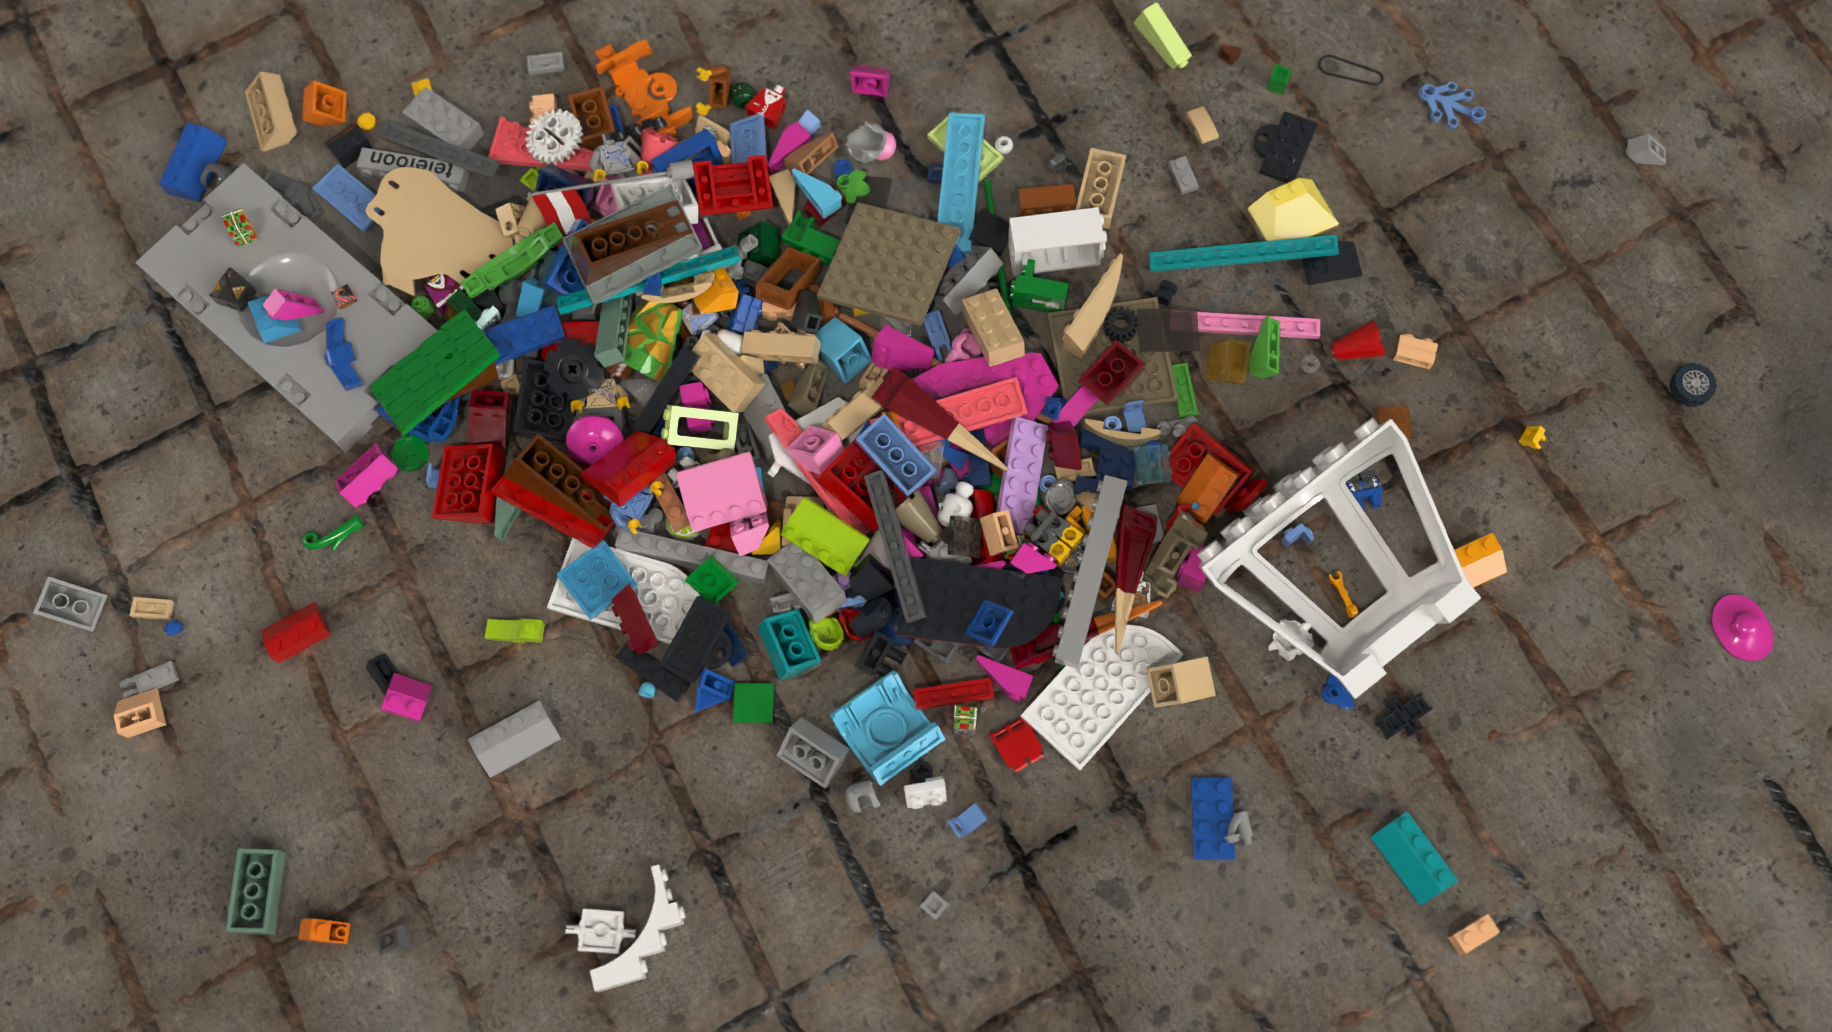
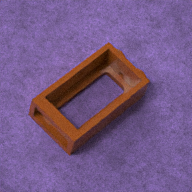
M788 247L756 283V298L789 311L798 300L800 290H806L820 274L821 259ZM792 269L805 272L789 291L777 287Z

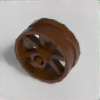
M622 362L605 367L608 374H610V379L619 376L629 380L630 374L634 370Z

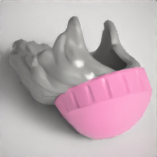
M865 121V125L859 126V129L854 130L847 136L845 145L847 146L848 154L853 159L862 163H869L875 159L879 161L887 160L893 156L896 150L894 136L884 131L880 125Z

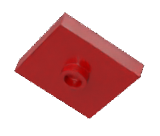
M1265 479L1248 481L1228 502L1224 509L1227 513L1245 511L1269 483Z

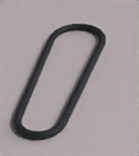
M1325 55L1320 58L1318 63L1319 69L1326 75L1373 86L1380 85L1384 80V76L1380 71L1334 55ZM1328 57L1335 58L1378 73L1381 76V80L1378 83H1372L1326 72L1322 69L1321 62Z

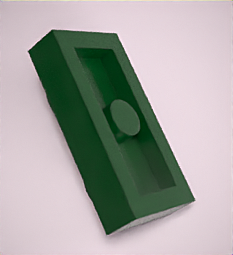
M460 288L446 300L458 314L465 309L474 321L477 322L481 318L482 311Z

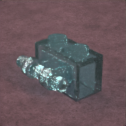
M1168 444L1134 447L1137 485L1163 483V478L1164 483L1172 482L1171 474L1173 472L1169 461L1171 452L1168 451Z

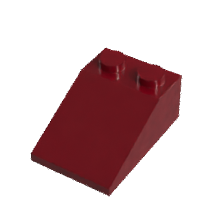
M1115 340L1078 382L1105 405H1108L1144 371L1145 363Z

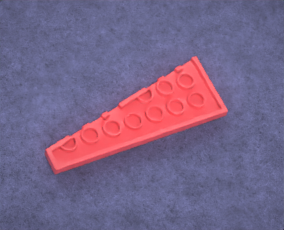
M781 408L767 415L764 419L785 450L803 432L797 425V422ZM791 456L833 515L864 535L871 532L864 523L817 482L821 474L808 471Z

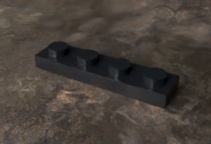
M627 642L615 656L617 660L646 681L652 683L657 689L677 703L690 688L644 653L638 655L635 650L631 651Z

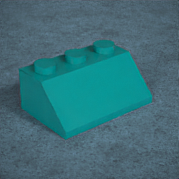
M799 609L766 618L758 626L757 629L779 680L796 676L821 662Z

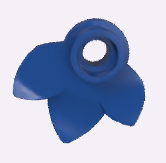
M1330 674L1327 678V686L1322 691L1323 700L1329 704H1337L1342 709L1353 708L1355 705L1351 695L1341 682Z

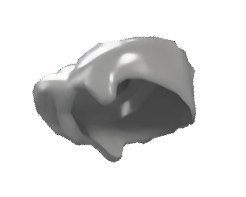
M1065 478L1053 483L1044 495L1045 509L1050 512L1053 511L1060 517L1071 512L1076 504L1074 485Z

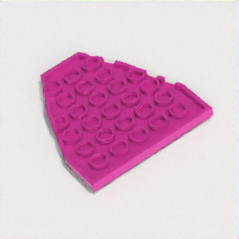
M1025 353L1023 357L992 367L988 366L984 357L940 364L912 379L932 399H943L1017 377L1028 415L1021 416L1020 418L1033 422L1045 406L1046 397H1051L1059 387L1041 353ZM1012 419L977 429L984 430L986 448L988 450H991L1009 437ZM951 443L950 448L968 454L967 450ZM968 457L962 471L949 462L951 468L956 471L959 482L963 481V475H970Z

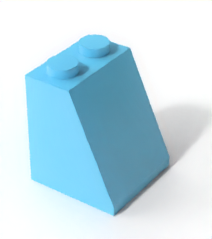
M834 317L817 334H814L821 342L819 358L843 383L849 382L871 363L872 357L862 337L838 318Z

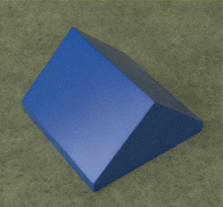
M984 599L965 634L992 649L1013 611Z

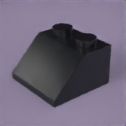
M354 123L324 142V145L344 169L359 159L362 147L373 149L366 136Z

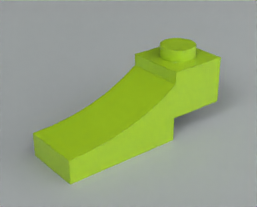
M488 619L484 638L486 640L517 643H542L545 624L542 620Z

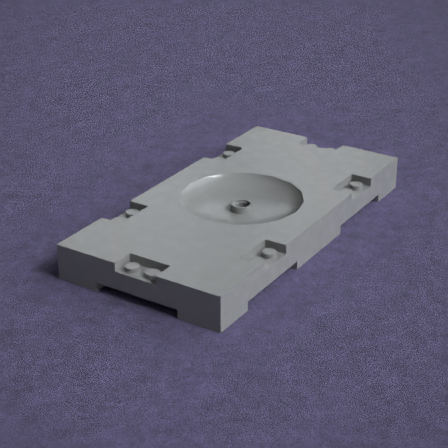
M243 163L204 199L206 202L204 206L180 228L175 225L135 263L342 451L347 453L373 427L371 423L379 416L377 409L380 404L370 390L372 383L391 370L394 364L417 349L424 340L438 330L408 304L400 300L378 278L306 216L298 212L276 190ZM242 208L251 222L258 240L237 247L229 235L221 215ZM226 271L228 274L238 275L236 280L228 277L231 285H248L237 301L233 299L224 275ZM219 282V286L222 290H215L211 293V291L214 289V287H216L217 283ZM348 285L353 295H345L351 298V300L343 298L348 302L340 300L345 303L342 304L334 298V293L332 295V292L341 289L340 291H343L341 293L343 295L345 294V289L341 287ZM277 288L314 298L323 308L324 312L321 314L297 318L301 329L300 332L264 343L246 300L249 295L256 297V299L270 296L274 289ZM337 318H343L345 322L344 343L348 341L351 343L356 358L350 364L364 384L345 391L325 360V353L327 351L326 325L328 321Z

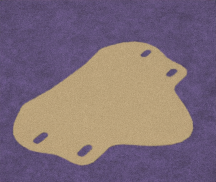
M400 167L392 170L382 179L378 193L366 207L368 217L379 224L384 230L381 246V266L384 273L394 280L408 281L437 274H446L461 284V281L466 279L460 274L461 270L471 275L472 272L492 260L489 258L490 254L498 256L513 246L512 239L504 236L499 221L480 212L455 194L429 170L413 167ZM390 180L396 182L399 188H393L388 182ZM374 208H380L385 214L383 216L379 215L374 211Z

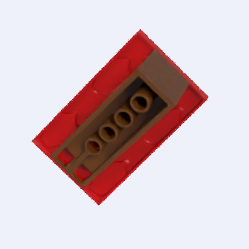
M538 433L516 457L503 477L490 491L512 506H517L531 516L541 519L588 547L595 548L615 524L609 513L612 502L604 499V494L580 476L590 466L582 464L573 457L558 450Z

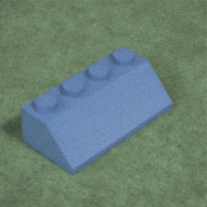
M885 413L855 439L860 448L884 471L885 475L906 498L912 496L937 471Z

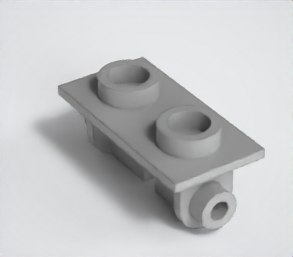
M790 593L770 598L774 615L802 608Z

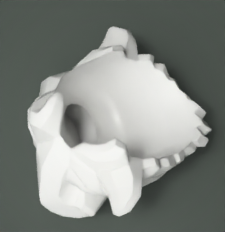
M1284 619L1278 623L1310 648L1314 646L1312 633H1308V630L1312 627L1310 622L1300 624L1296 620L1289 621ZM1274 632V641L1268 646L1269 651L1279 650L1278 654L1282 655L1287 661L1293 660L1295 655L1303 654Z

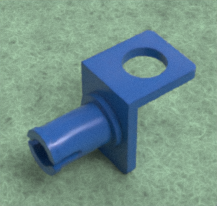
M1047 396L1042 415L1058 420L1060 410L1066 405L1067 399Z

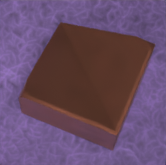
M1222 44L1218 57L1232 66L1240 58L1242 48Z

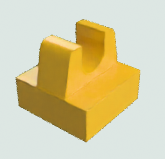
M1527 426L1519 442L1523 446L1540 449L1539 441L1546 440L1544 436L1545 429L1542 426Z

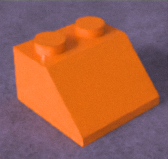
M313 80L304 88L302 120L318 126L345 124L347 92Z

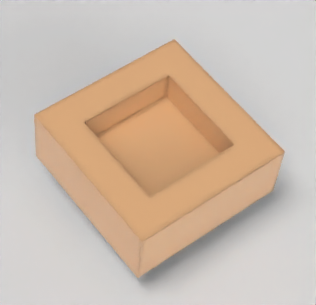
M719 140L716 143L723 163L727 164L731 161V150L727 144L723 145Z

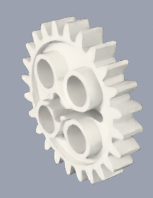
M552 109L551 114L545 111L544 117L539 114L540 119H533L535 125H529L532 130L526 132L529 136L525 138L528 142L526 147L529 149V153L535 160H539L542 164L546 162L547 165L551 161L556 165L558 160L563 163V158L565 157L570 160L569 154L575 155L573 150L580 149L577 143L583 142L580 138L583 136L581 132L583 128L578 119L567 110L563 112L561 109L558 112ZM544 129H548L556 138H559V140L565 145H561L553 136H550L548 132H546Z

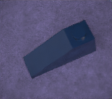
M984 430L969 432L986 447ZM967 451L973 489L990 487L991 480L988 461Z

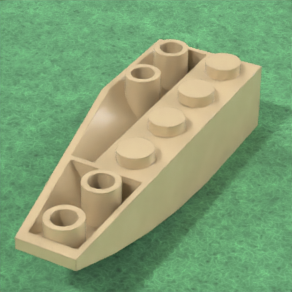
M1121 253L1116 259H1112L1109 270L1103 273L1099 284L1093 289L1082 308H1078L1074 313L1072 324L1068 323L1063 331V349L1081 359L1100 332L1105 317L1112 306L1121 273L1123 260Z

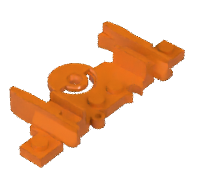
M646 39L632 44L617 54L611 44L595 51V55L600 61L596 65L598 74L601 75L606 71L609 72L617 88L615 91L617 97L625 99V102L632 111L633 119L636 117L641 118L637 121V126L642 125V120L662 116L663 119L665 118L668 126L656 130V133L661 134L662 132L676 137L678 136L676 129L694 119L690 106L669 115L671 111L667 103L677 93V84L671 75L658 72L649 76L644 69H638L636 61L653 54ZM651 85V92L654 96H664L665 99L656 100L650 97L648 94L649 86ZM662 88L663 91L657 92V89ZM641 132V133H639V136H640V139H641V142H642V132Z

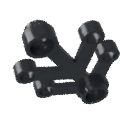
M662 116L654 119L647 118L642 120L641 126H636L635 123L625 127L626 131L616 134L612 132L614 141L617 143L619 140L626 138V136L636 135L649 127H653L654 131L668 126L665 118L663 119Z

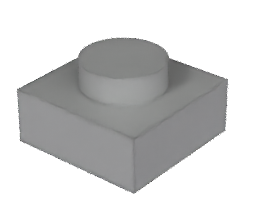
M932 891L920 908L936 921L949 904Z

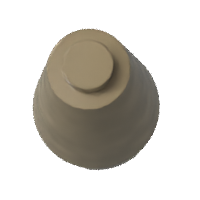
M916 490L911 497H908L895 509L899 524L925 542L929 543L932 541L934 544L942 536L940 534L942 529L919 490Z

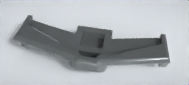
M272 170L262 177L272 188L280 191L282 198L290 205L295 207L298 204L306 217L313 223L325 213L311 193L309 186L303 181H296Z

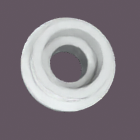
M999 137L995 142V149L1000 154H1007L1013 148V142L1008 137Z

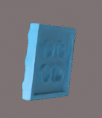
M604 540L556 574L590 620L613 604L612 599L625 586L630 584L633 589L638 586Z

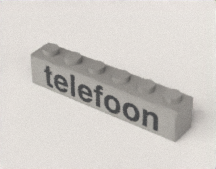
M364 147L361 149L356 165L364 177H378L380 179H383L389 172L400 167L429 170L453 192H465L470 175L469 171L440 160Z

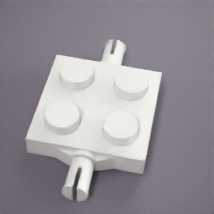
M583 909L579 926L566 925V928H568L566 933L578 934V951L620 954L623 938H636V934L628 933H637L636 929L624 928L625 912Z

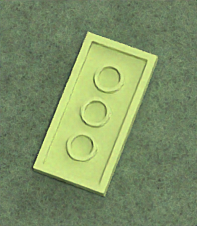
M948 117L927 134L928 139L944 153ZM984 139L979 182L1004 160V156Z

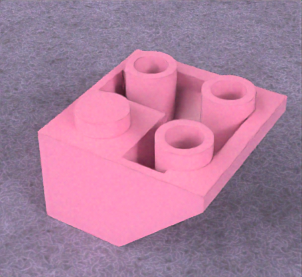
M767 511L729 522L731 538L739 556L758 550L769 528Z

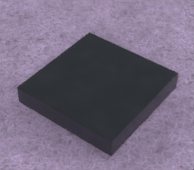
M981 209L968 240L983 247H991L996 255L1001 256L1008 241L1009 223Z

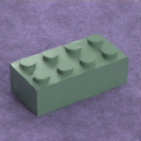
M237 849L226 932L234 934L275 935L286 858L285 852L268 849Z

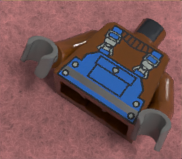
M693 299L677 302L681 309L684 310L679 335L692 350L693 346L691 343L698 342L697 337L720 317V313L727 320L729 318L724 313L729 311L733 314L732 310L701 314Z

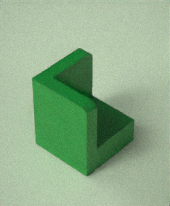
M1275 64L1266 90L1283 95L1293 69Z

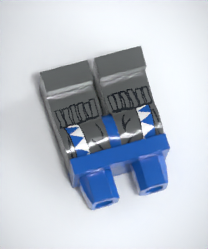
M1376 463L1346 481V486L1363 510L1365 509L1363 503L1365 501H1369L1371 509L1382 506L1381 496L1384 491L1377 474Z

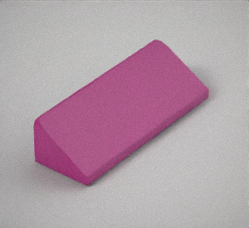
M1082 385L1060 410L1058 420L1052 419V424L1070 421L1074 428L1096 403L1098 398Z

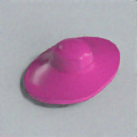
M1728 595L1722 597L1716 603L1712 611L1711 623L1724 649L1732 656L1744 661H1758L1765 658L1772 650L1774 638L1771 625L1760 607L1751 599L1742 595Z

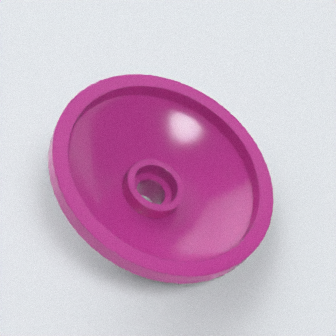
M587 415L577 419L568 429L566 436V445L571 456L576 461L588 466L593 465L624 441L620 428L612 420L600 415Z

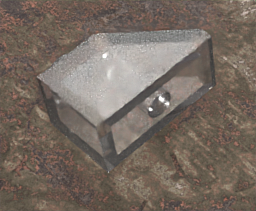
M650 379L622 380L620 385L629 396L642 407H645L659 383L657 381L652 382Z

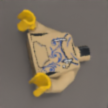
M607 371L600 388L596 389L593 387L591 389V396L571 402V412L579 409V413L583 412V406L584 409L618 406L619 410L623 406L630 408L628 394L621 385L616 384L614 379H608Z

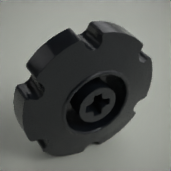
M567 339L557 343L558 350H550L544 363V371H548L550 374L549 378L546 379L548 385L559 396L567 393L569 399H583L591 396V389L593 387L596 389L600 388L606 372V368L601 367L600 361H597L594 352L596 347L590 342L585 343L583 346L581 339ZM573 366H577V368H576V371H577V372H574V373H573V370H574V367H573Z

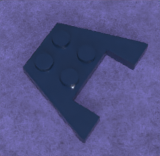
M1082 429L1079 447L1098 450L1099 455L1096 479L1076 476L1074 494L1078 495L1081 492L1097 493L1099 480L1103 481L1105 475L1127 480L1125 490H1131L1134 484L1137 454Z

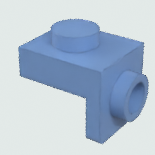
M1301 523L1294 529L1292 527L1287 529L1283 533L1284 537L1281 543L1286 548L1301 537L1309 545L1314 537L1310 528L1305 527Z

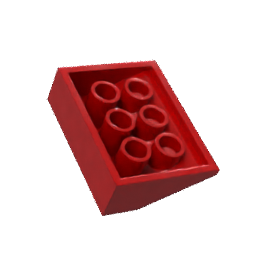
M1193 423L1159 464L1158 468L1182 489L1186 487L1208 453L1240 474L1229 493L1213 514L1217 516L1256 471L1199 423Z
M636 431L583 471L580 476L621 507L677 463L675 448L662 438Z
M854 439L823 471L817 482L872 532L879 528L864 476L881 469L860 448ZM886 476L896 509L906 497Z
M494 444L444 446L432 518L473 524H493L497 496L490 491L501 479L505 452Z

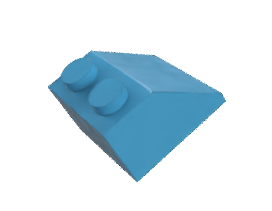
M269 296L248 302L264 343L301 331L297 318L285 321L273 319L267 314L263 303Z

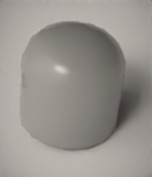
M870 779L855 783L847 788L845 797L847 805L853 812L860 813L864 807L871 805L874 808L881 807Z

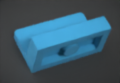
M531 277L523 282L515 316L522 317L540 310L545 290L537 286V279Z

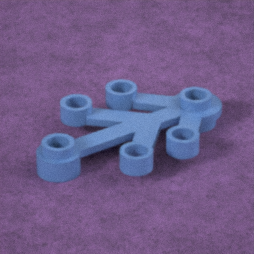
M1448 82L1446 85L1438 87L1432 84H1425L1419 89V97L1423 101H1427L1431 110L1430 119L1438 122L1442 117V112L1438 110L1435 102L1437 101L1443 107L1448 119L1446 126L1449 129H1455L1459 123L1452 109L1469 116L1473 123L1482 122L1486 115L1482 107L1470 109L1456 102L1460 100L1469 102L1472 100L1474 93L1472 90L1466 89L1461 93L1454 94L1457 89L1455 82ZM1446 92V93H1448V94H1453V95H1449V96H1445V97H1444V96H1442V95H1440V94Z

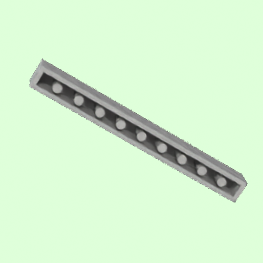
M1107 475L1104 476L1103 481L1099 480L1097 492H1100L1099 499L1095 498L1092 510H1095L1094 517H1089L1087 525L1090 528L1089 535L1085 534L1082 543L1083 546H1086L1085 551L1079 554L1077 564H1081L1079 571L1075 570L1072 582L1076 583L1075 588L1069 591L1067 600L1071 601L1069 608L1065 607L1062 619H1066L1065 625L1060 626L1057 636L1061 640L1059 645L1055 644L1052 656L1056 657L1055 663L1078 669L1127 480Z

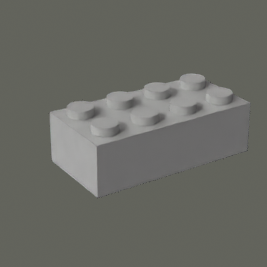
M424 87L402 111L407 122L423 134L469 151L484 135L477 121L427 87Z
M789 543L767 559L772 572L815 624L847 602L845 592L817 558L794 543Z

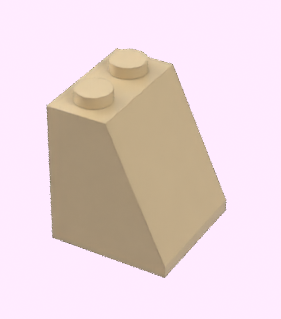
M1208 657L1146 669L1154 708L1216 696Z

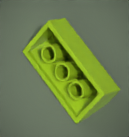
M804 497L780 534L845 577L853 569L870 538L807 497Z

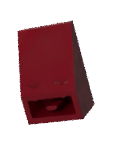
M473 390L471 392L468 445L494 444L506 453L514 400L509 392Z

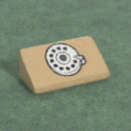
M702 115L698 116L695 134L707 128L716 142L720 140L723 145L727 144L728 146L731 142L729 131Z

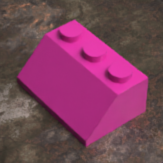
M375 443L334 482L339 493L357 508L359 505L366 503L373 492L380 490L387 479L394 477L398 467L380 445Z

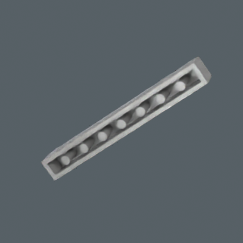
M620 528L615 542L617 549L691 569H696L711 554L739 580L765 586L767 585L771 570L766 560L744 555L739 556V554L639 531L636 534H632L631 530Z

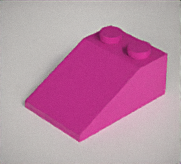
M885 324L874 339L871 362L887 370L895 367L902 372H910L911 370L915 372V369L918 368V371H921L922 368L926 372L931 369L934 349Z

